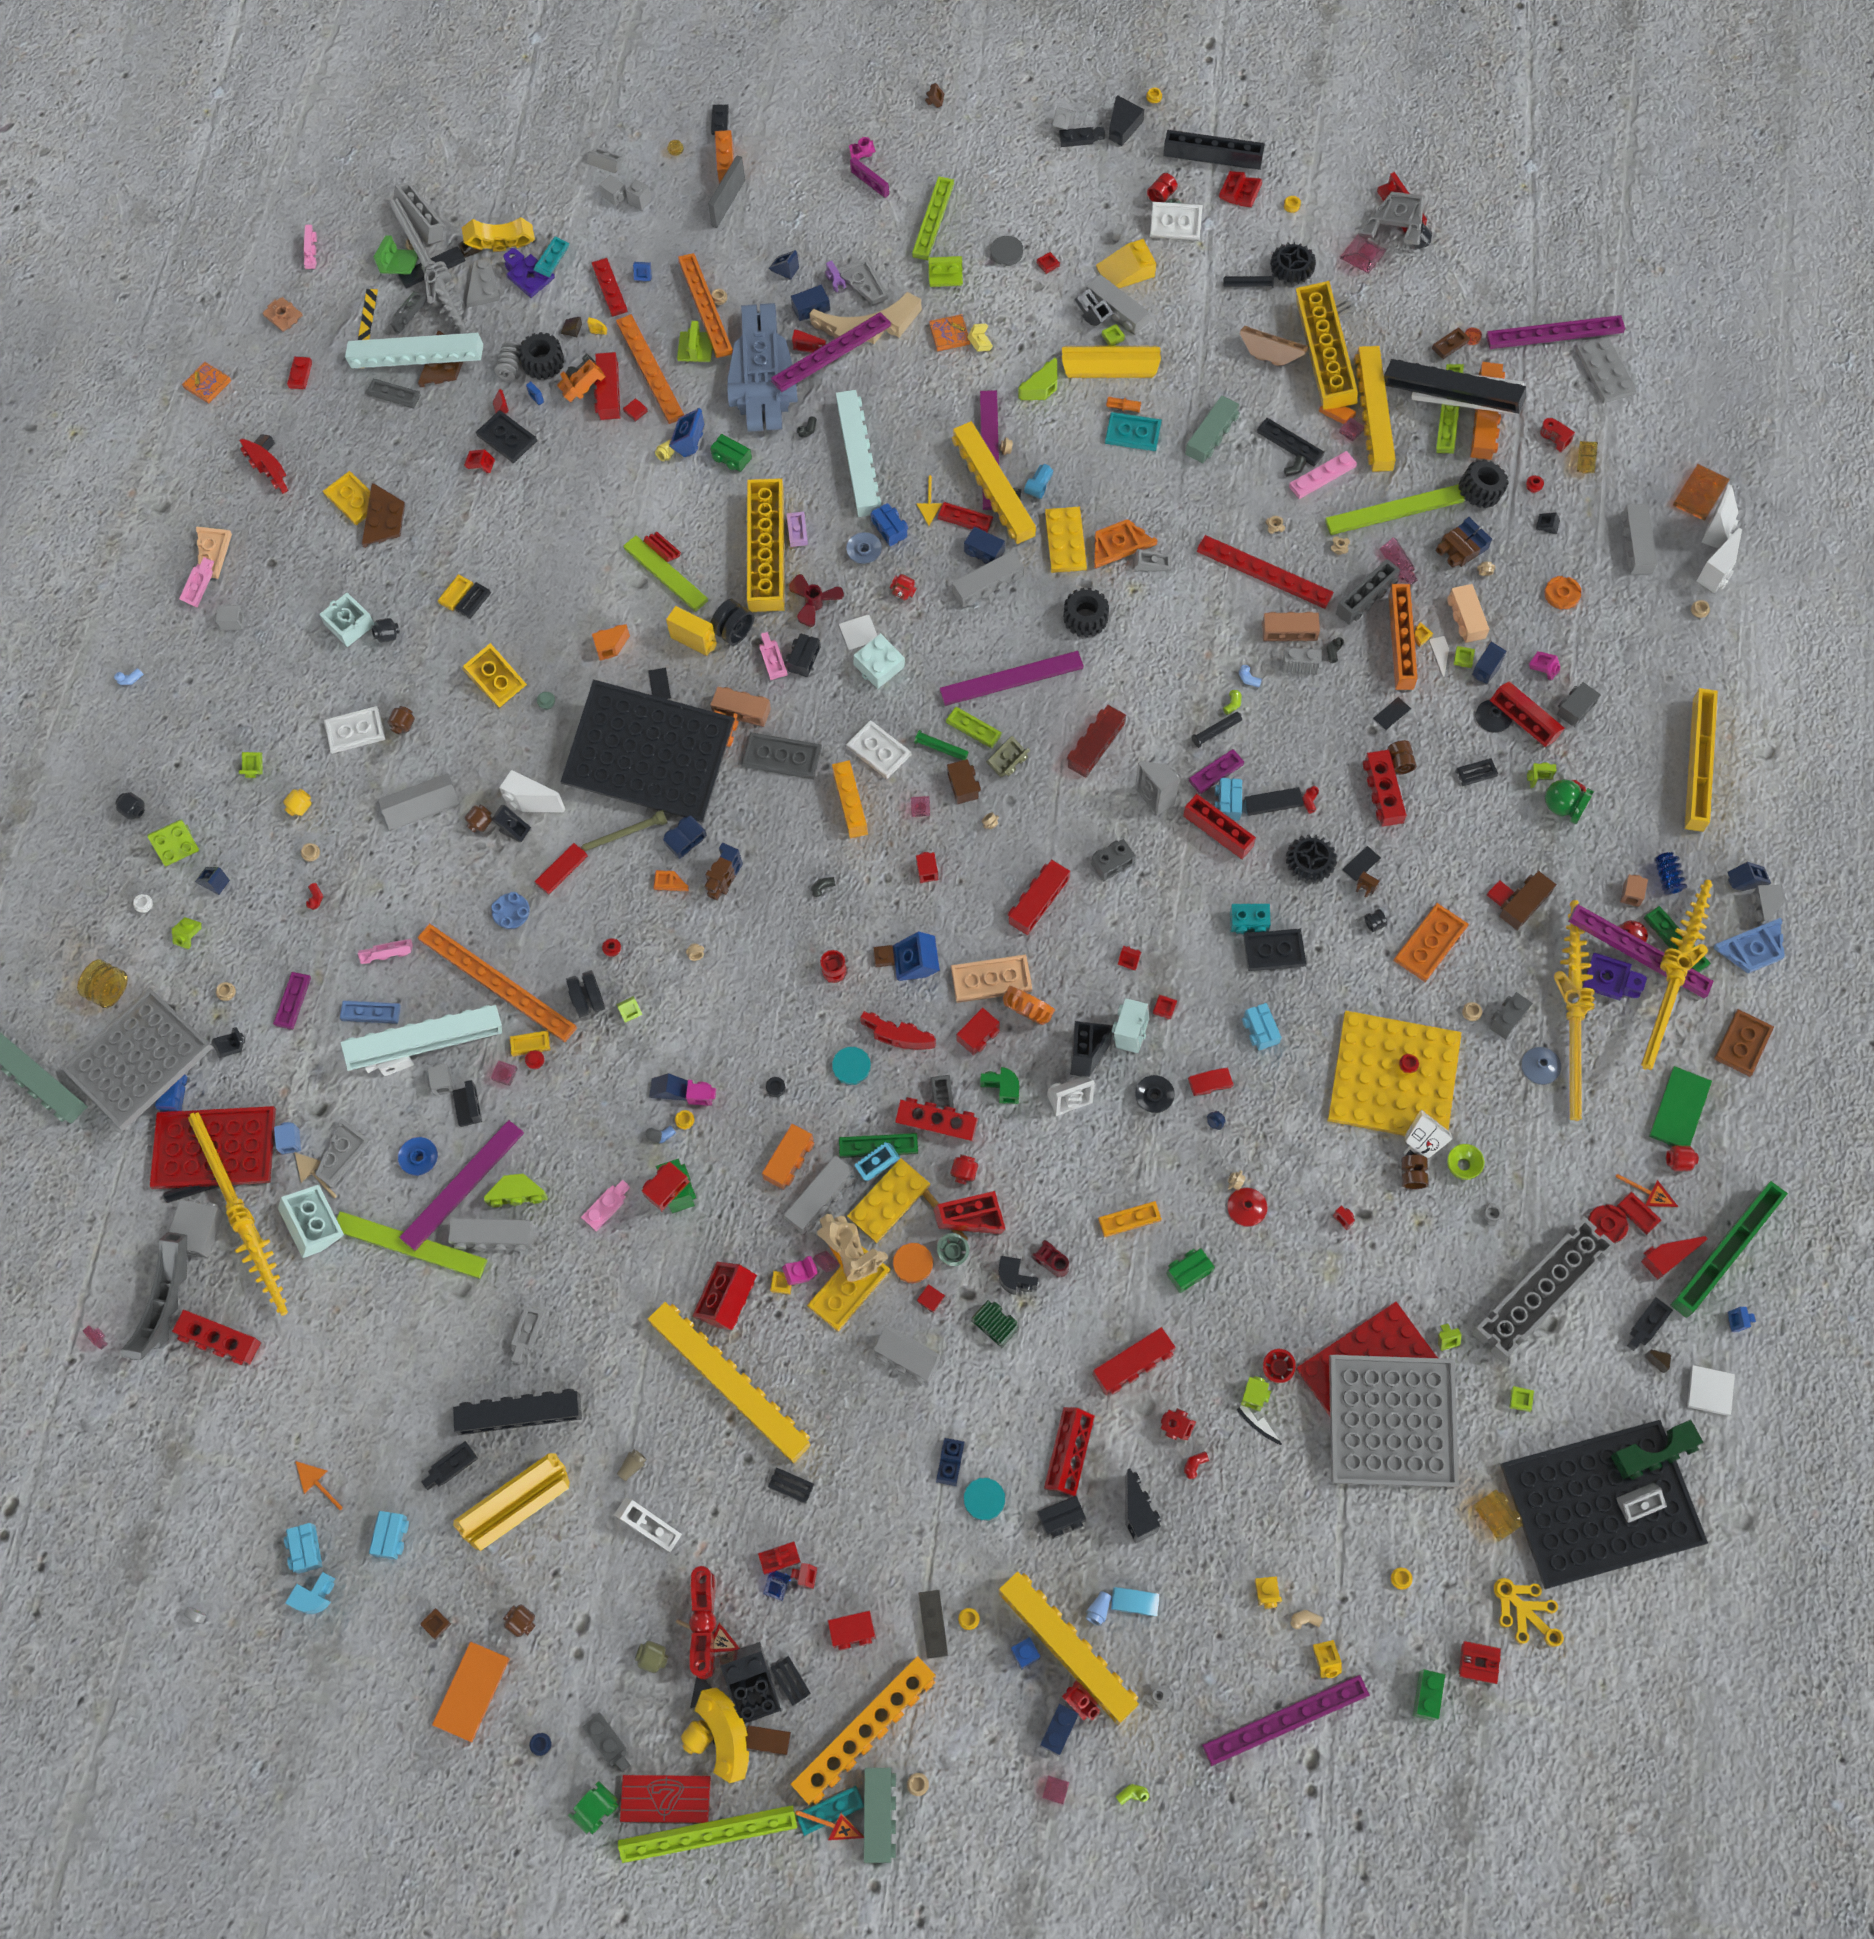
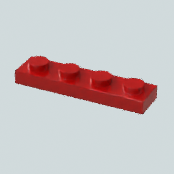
M604 258L591 262L611 316L614 317L628 312L608 259Z

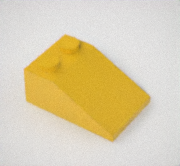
M1140 239L1126 244L1096 264V268L1099 274L1116 287L1123 288L1154 278L1156 262L1144 239Z
M491 643L462 667L467 676L499 708L527 685Z

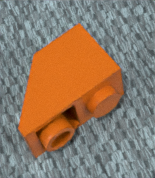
M627 624L617 625L607 630H599L592 634L600 661L618 656L630 637Z

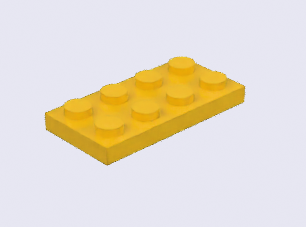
M1080 506L1045 509L1051 573L1087 570Z
M900 1158L847 1217L877 1244L931 1184Z

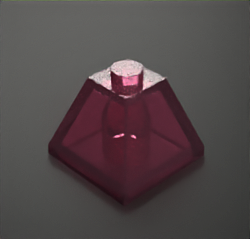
M1357 235L1340 256V259L1369 274L1387 249Z

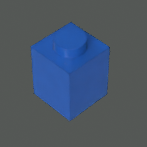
M1030 1637L1011 1647V1652L1021 1670L1038 1661L1041 1657Z

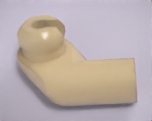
M1302 1610L1293 1614L1290 1624L1294 1629H1300L1301 1625L1306 1623L1320 1627L1323 1617L1311 1611Z

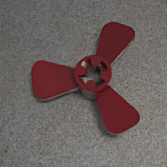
M802 574L796 575L789 584V590L792 593L805 598V606L798 613L797 619L808 627L815 626L816 611L822 608L823 600H840L844 598V592L841 587L837 586L822 592L818 585H808Z

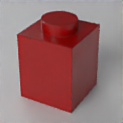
M922 852L916 855L920 883L939 880L935 853Z

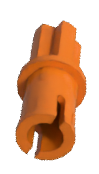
M1108 397L1106 406L1122 409L1123 412L1127 410L1140 413L1141 401Z

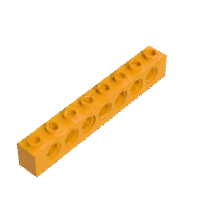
M917 1656L791 1783V1786L808 1805L812 1803L818 1804L825 1796L823 1792L829 1786L832 1789L841 1780L839 1775L844 1770L849 1772L857 1764L855 1759L860 1754L866 1755L873 1747L871 1743L876 1738L880 1740L889 1731L887 1726L892 1721L896 1724L904 1716L902 1711L908 1705L912 1708L919 1701L920 1697L918 1695L923 1690L927 1692L936 1683L934 1681L936 1675ZM910 1678H916L919 1681V1686L914 1690L907 1687V1681ZM897 1693L903 1696V1702L899 1706L891 1703L892 1696ZM880 1709L886 1710L888 1714L887 1719L883 1722H879L875 1718L876 1712ZM865 1725L870 1726L872 1729L871 1735L867 1738L860 1736V1729ZM849 1741L854 1742L856 1745V1749L852 1754H846L844 1751V1745ZM833 1757L838 1758L840 1761V1766L836 1770H830L828 1767V1762ZM815 1774H822L824 1777V1782L819 1787H815L812 1784V1778Z

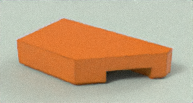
M1322 406L1319 407L1320 413L1344 425L1356 415V411L1346 406L1324 409V411Z
M655 871L654 890L689 891V886L681 880L675 871Z

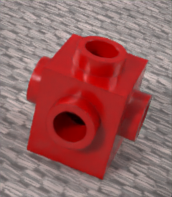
M1176 1408V1411L1169 1409L1162 1416V1426L1160 1429L1166 1431L1165 1435L1174 1440L1180 1438L1188 1441L1196 1421L1188 1418V1413L1179 1408Z

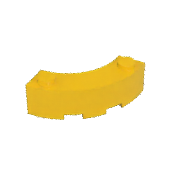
M522 217L512 222L498 225L485 224L472 219L461 227L464 243L479 250L487 248L492 249L493 252L506 251L508 247L516 246V248H521L535 240L532 224Z
M715 1687L701 1691L695 1712L706 1721L714 1737L716 1762L713 1773L728 1783H733L745 1779L749 1751H747L745 1736L748 1735L743 1719L739 1718L734 1709L735 1704L723 1691Z

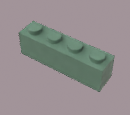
M1221 395L1187 443L1185 455L1201 463H1204L1207 458L1210 459L1215 446L1220 445L1223 435L1230 431L1232 422H1236L1239 418L1240 404Z
M865 1768L864 1863H892V1858H896V1844H892V1834H896V1820H892V1810H896V1796H892V1787H896V1773H892V1768Z

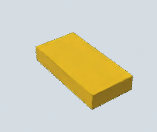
M458 574L440 596L438 603L454 611L457 604L474 585L473 582Z
M548 1030L509 1036L512 1057L526 1055L533 1050L540 1052L551 1050Z

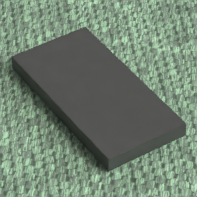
M737 155L708 203L712 227L718 228L745 182L743 159L741 156Z
M750 732L742 767L814 780L822 745Z

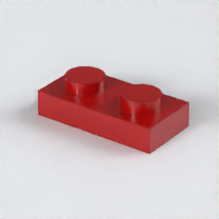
M294 356L287 382L289 388L306 389L312 366L311 357Z

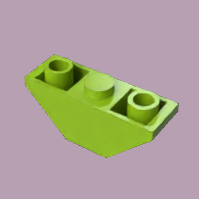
M1056 358L1046 362L1043 368L1038 372H1034L1031 378L1020 384L1018 388V398L1020 400H1046L1057 390Z
M524 1173L504 1175L484 1196V1201L492 1208H499L504 1204L519 1206L523 1202L538 1204L542 1203V1200H548L545 1191Z

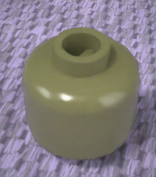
M646 1641L644 1644H640L635 1661H637V1666L640 1669L657 1673L660 1667L665 1668L668 1656L665 1655L666 1649L663 1645Z

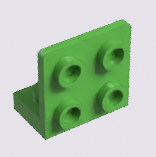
M385 235L373 256L380 273L411 274L419 259L415 250L397 249L390 235Z

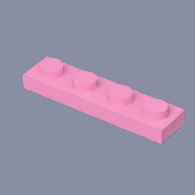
M1345 451L1290 482L1289 488L1298 499H1301L1356 467L1357 462Z

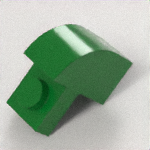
M1001 1067L1000 1074L992 1071L985 1072V1074L981 1073L980 1087L1000 1088L999 1103L1019 1104L1020 1085L1018 1077L1013 1071Z

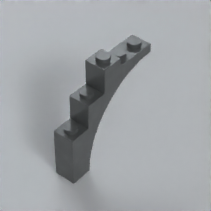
M167 1232L159 1240L158 1261L152 1291L140 1323L127 1344L121 1349V1357L130 1358L131 1360H142L152 1349H160L169 1340V1317L178 1309V1287L187 1279V1235Z

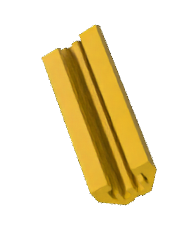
M1156 345L1062 347V362L1068 378H1153L1161 361V350Z
M548 1453L457 1517L453 1522V1526L471 1546L479 1551L483 1550L569 1489L570 1482L564 1464L559 1460L556 1453Z

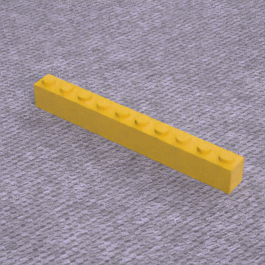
M664 1302L648 1318L650 1324L794 1464L811 1446L808 1441L810 1439L808 1434L802 1429L798 1431L794 1427L796 1423L788 1415L783 1417L779 1413L780 1407L773 1401L769 1403L764 1398L766 1394L759 1387L755 1389L750 1384L752 1382L745 1373L740 1375L735 1370L737 1366L730 1359L726 1361L721 1356L723 1352L716 1345L711 1347L707 1343L709 1340L707 1336L701 1331L697 1333L693 1329L695 1325L687 1317L683 1319L679 1315L680 1310L674 1304L669 1306Z

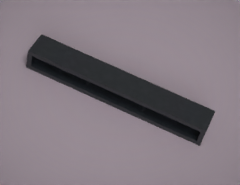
M1391 359L1384 374L1385 386L1517 414L1520 413L1526 399V386L1521 384L1508 383L1502 380L1454 372L1453 370H1445L1403 360Z

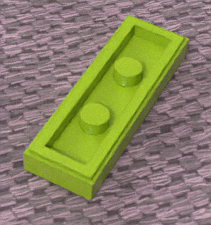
M955 707L946 719L947 724L991 749L1002 736V732L958 707Z

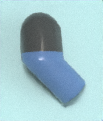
M671 1125L663 1131L648 1128L645 1132L647 1139L656 1143H663L676 1134Z

